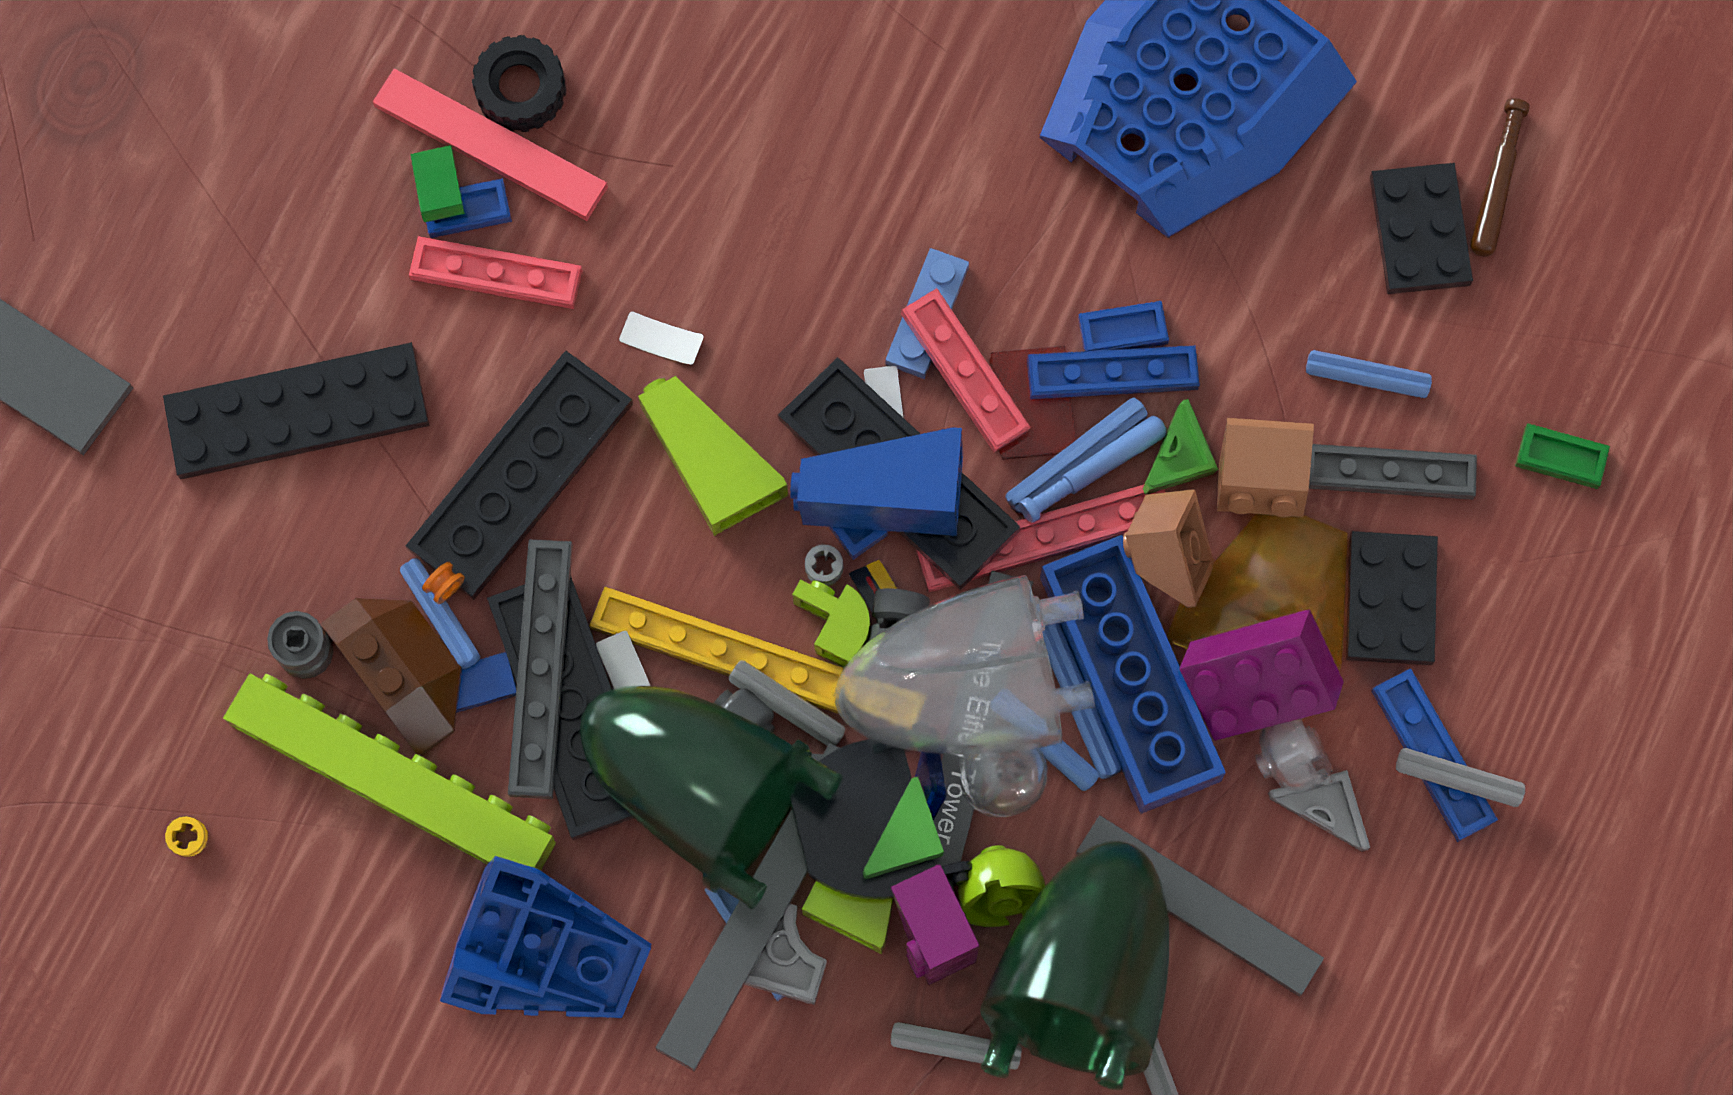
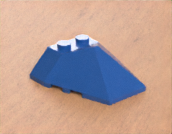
M494 856L483 871L458 936L440 1002L480 1014L496 1015L497 1009L524 1010V1015L538 1016L539 1011H566V1016L622 1018L651 950V943L539 869Z

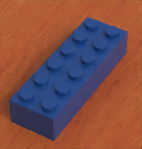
M1123 535L1042 566L1040 580L1121 764L1122 772L1140 814L1221 782L1226 773L1195 700L1179 669L1178 661L1144 583L1135 572L1132 558H1128L1125 554Z

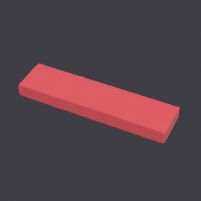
M418 236L409 277L414 281L574 309L582 267L581 265Z
M937 288L901 310L900 314L993 453L1029 431L1031 427Z

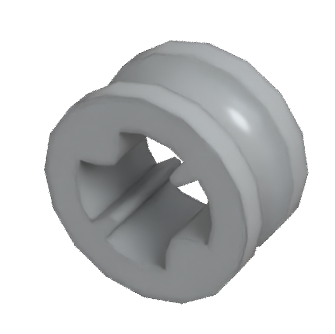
M830 545L813 547L805 558V572L811 582L813 580L819 581L827 586L835 584L843 573V559L840 552ZM825 556V561H827L828 557H831L834 560L831 564L832 573L824 575L823 570H821L820 574H817L814 571L817 567L816 558Z

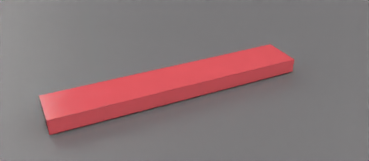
M395 68L373 100L375 108L446 146L451 145L453 150L585 221H588L608 188L607 182Z
M1144 485L1043 513L1040 519L1034 523H1030L1026 518L1015 521L1020 526V532L972 580L989 576L992 571H1006L1093 546L1120 535L1124 537L1125 532L1128 531L1134 519L1135 512L1138 511L1145 497ZM1163 489V490L1156 491V492H1153V493H1150V494L1166 493V492H1165V489ZM918 550L916 551L928 592L954 586Z

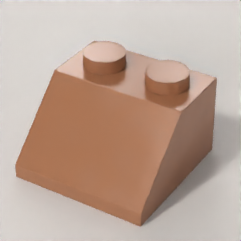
M1227 418L1218 467L1217 511L1233 512L1235 514L1252 513L1276 515L1278 517H1303L1309 491L1314 424Z
M1193 489L1145 495L1138 511L1134 514V519L1128 531L1124 534L1123 546L1125 554L1128 558H1132L1137 575L1186 607H1196L1215 565L1196 491Z

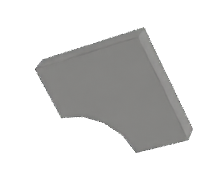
M790 904L745 985L815 1005L827 960L812 953L800 939L796 926L798 908L797 905Z

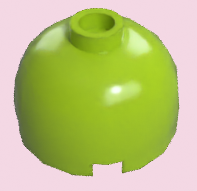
M1001 845L987 847L981 851V854L971 860L972 870L968 871V880L958 885L960 905L967 921L970 924L982 927L1010 925L1004 916L1022 913L1023 920H1026L1043 910L1048 902L1044 877L1035 861L1023 852L1005 848Z

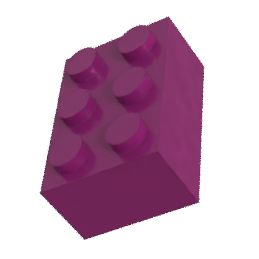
M1310 609L1192 641L1179 668L1214 741L1335 710L1344 683Z

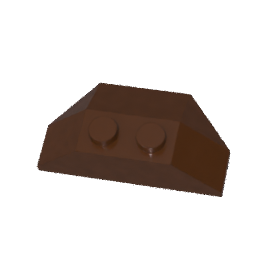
M355 598L321 623L417 755H424L455 732V717L459 700L462 667L457 663L412 601Z

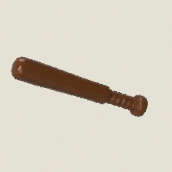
M1511 98L1504 105V111L1507 114L1506 123L1504 124L1501 142L1495 150L1470 244L1472 252L1478 256L1487 257L1496 250L1517 156L1515 147L1521 122L1530 110L1529 103L1522 99Z

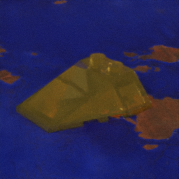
M1256 514L1213 563L1211 574L1196 607H1186L1182 603L1179 604L1167 633L1168 641L1188 649L1190 642L1310 609L1333 660L1340 671L1343 652L1348 533L1304 515L1303 517H1278L1276 515Z

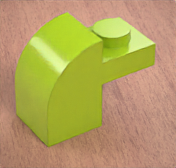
M800 579L792 594L793 604L826 621L814 643L815 653L845 669L854 671L866 650L870 629L869 611L864 599L848 584H846L838 599L834 597L835 591L829 586L813 580L810 585Z

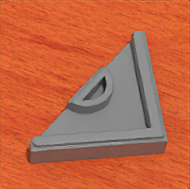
M1347 770L1273 789L1268 792L1270 800L1362 852L1370 849Z

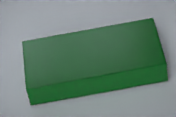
M451 145L410 154L423 222L465 214Z
M1527 423L1524 428L1515 467L1598 489L1601 485L1610 446Z

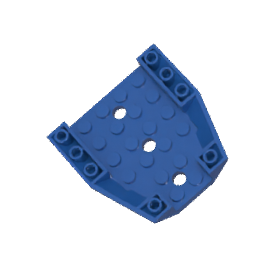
M1105 0L1085 23L1040 134V139L1070 162L1078 155L1136 199L1138 201L1136 214L1169 238L1280 173L1354 87L1357 81L1331 41L1278 0ZM1232 15H1241L1247 19L1249 26L1243 31H1234L1228 27L1226 19ZM1188 74L1196 80L1197 86L1190 91H1182L1175 86L1173 80L1178 75ZM1128 134L1138 135L1144 141V147L1138 151H1128L1122 146L1121 139Z

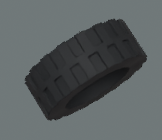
M517 35V37L512 38L510 36L504 37L497 43L494 41L485 52L482 51L478 57L477 65L475 64L473 68L474 79H472V85L478 105H480L481 111L486 118L489 117L495 123L512 132L514 130L529 132V129H539L544 126V123L556 117L555 113L558 109L561 110L564 104L563 96H566V85L561 62L558 56L553 54L550 46L542 44L537 38L533 37L531 39L526 38L525 35ZM517 65L530 67L537 73L540 79L537 93L531 99L524 102H513L506 99L499 89V81L502 74L507 69Z

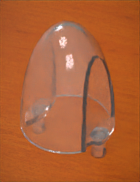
M1022 575L962 592L903 618L866 643L842 670L834 692L835 705L839 715L852 729L873 741L916 752L976 755L1007 753L1062 744L1060 714L1089 708L1094 709V696L1090 681L1055 689L1042 631H1045V626L1084 619L1079 592L1077 590L1073 591V593L1039 600L1038 596L1033 595L1027 576Z

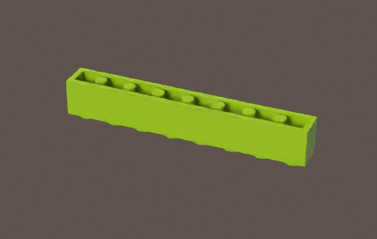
M249 673L223 717L231 727L486 865L494 856H498L541 871L556 845L553 836L548 834L551 827L531 815H528L525 821L510 813L513 806L494 795H490L488 800L472 793L475 786L463 778L452 774L450 780L438 775L435 773L438 766L417 754L410 760L397 753L400 746L380 734H377L374 740L360 733L363 726L343 714H339L337 719L332 718L322 712L325 705L306 694H302L300 699L293 697L285 692L288 687L285 683L265 673L264 677L260 679Z

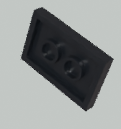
M1455 163L1372 171L1370 182L1387 294L1470 286L1473 282Z
M1351 532L1349 539L1346 660L1433 665L1435 662L1438 536Z

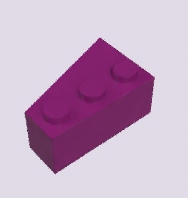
M940 864L891 887L908 939L906 943V957L916 978L924 976L928 985H931L976 963L979 943Z

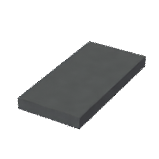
M0 299V401L84 456L133 390V386Z

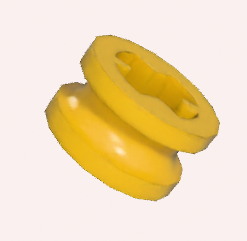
M188 816L179 817L173 820L167 827L165 839L169 849L175 854L190 857L201 853L206 847L208 831L199 820ZM186 825H193L191 831L197 833V840L189 842L187 849L180 848L183 842L176 841L177 832H184Z

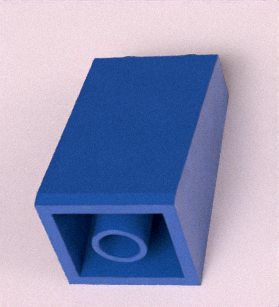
M952 427L801 459L800 473L793 472L791 477L790 498L794 499L793 509L794 511H800L803 525L957 536L964 455L962 428Z

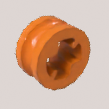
M446 562L438 567L422 586V590L425 593L432 592L435 595L433 600L437 604H441L449 599L465 579L462 573L455 574L452 571L454 567L450 562Z

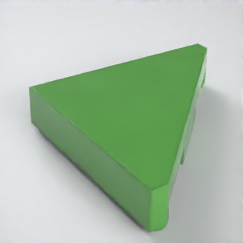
M1189 399L1183 400L1175 411L1143 487L1145 495L1213 475L1218 470Z
M918 777L912 778L864 868V879L943 856L944 850Z

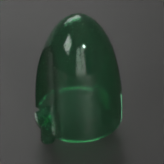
M641 685L618 687L595 697L587 705L582 715L580 725L582 748L589 766L601 786L654 836L703 873L702 882L705 888L713 893L723 889L746 904L750 909H754L761 901L767 890V885L753 878L746 871L765 849L791 807L790 796L799 781L829 800L836 793L843 780V775L834 772L812 758L809 746L798 739L791 745L742 716L702 698L672 688Z
M1120 840L1106 841L1090 847L1064 865L1030 905L999 960L981 1004V1016L993 1034L985 1059L981 1064V1069L985 1073L998 1078H1007L1018 1044L1028 1048L1032 1055L1073 1070L1096 1074L1094 1080L1098 1081L1099 1085L1112 1090L1123 1089L1125 1076L1139 1074L1147 1069L1158 1034L1167 986L1169 917L1166 897L1158 872L1151 860L1141 849L1131 843Z

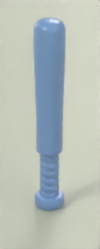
M1156 416L1145 419L1083 463L1064 474L1061 481L1047 488L1038 496H1035L1033 499L1029 497L1022 499L1019 502L1021 513L1030 523L1036 522L1040 519V513L1060 501L1061 498L1066 497L1070 493H1077L1103 475L1162 440L1167 432L1165 424Z

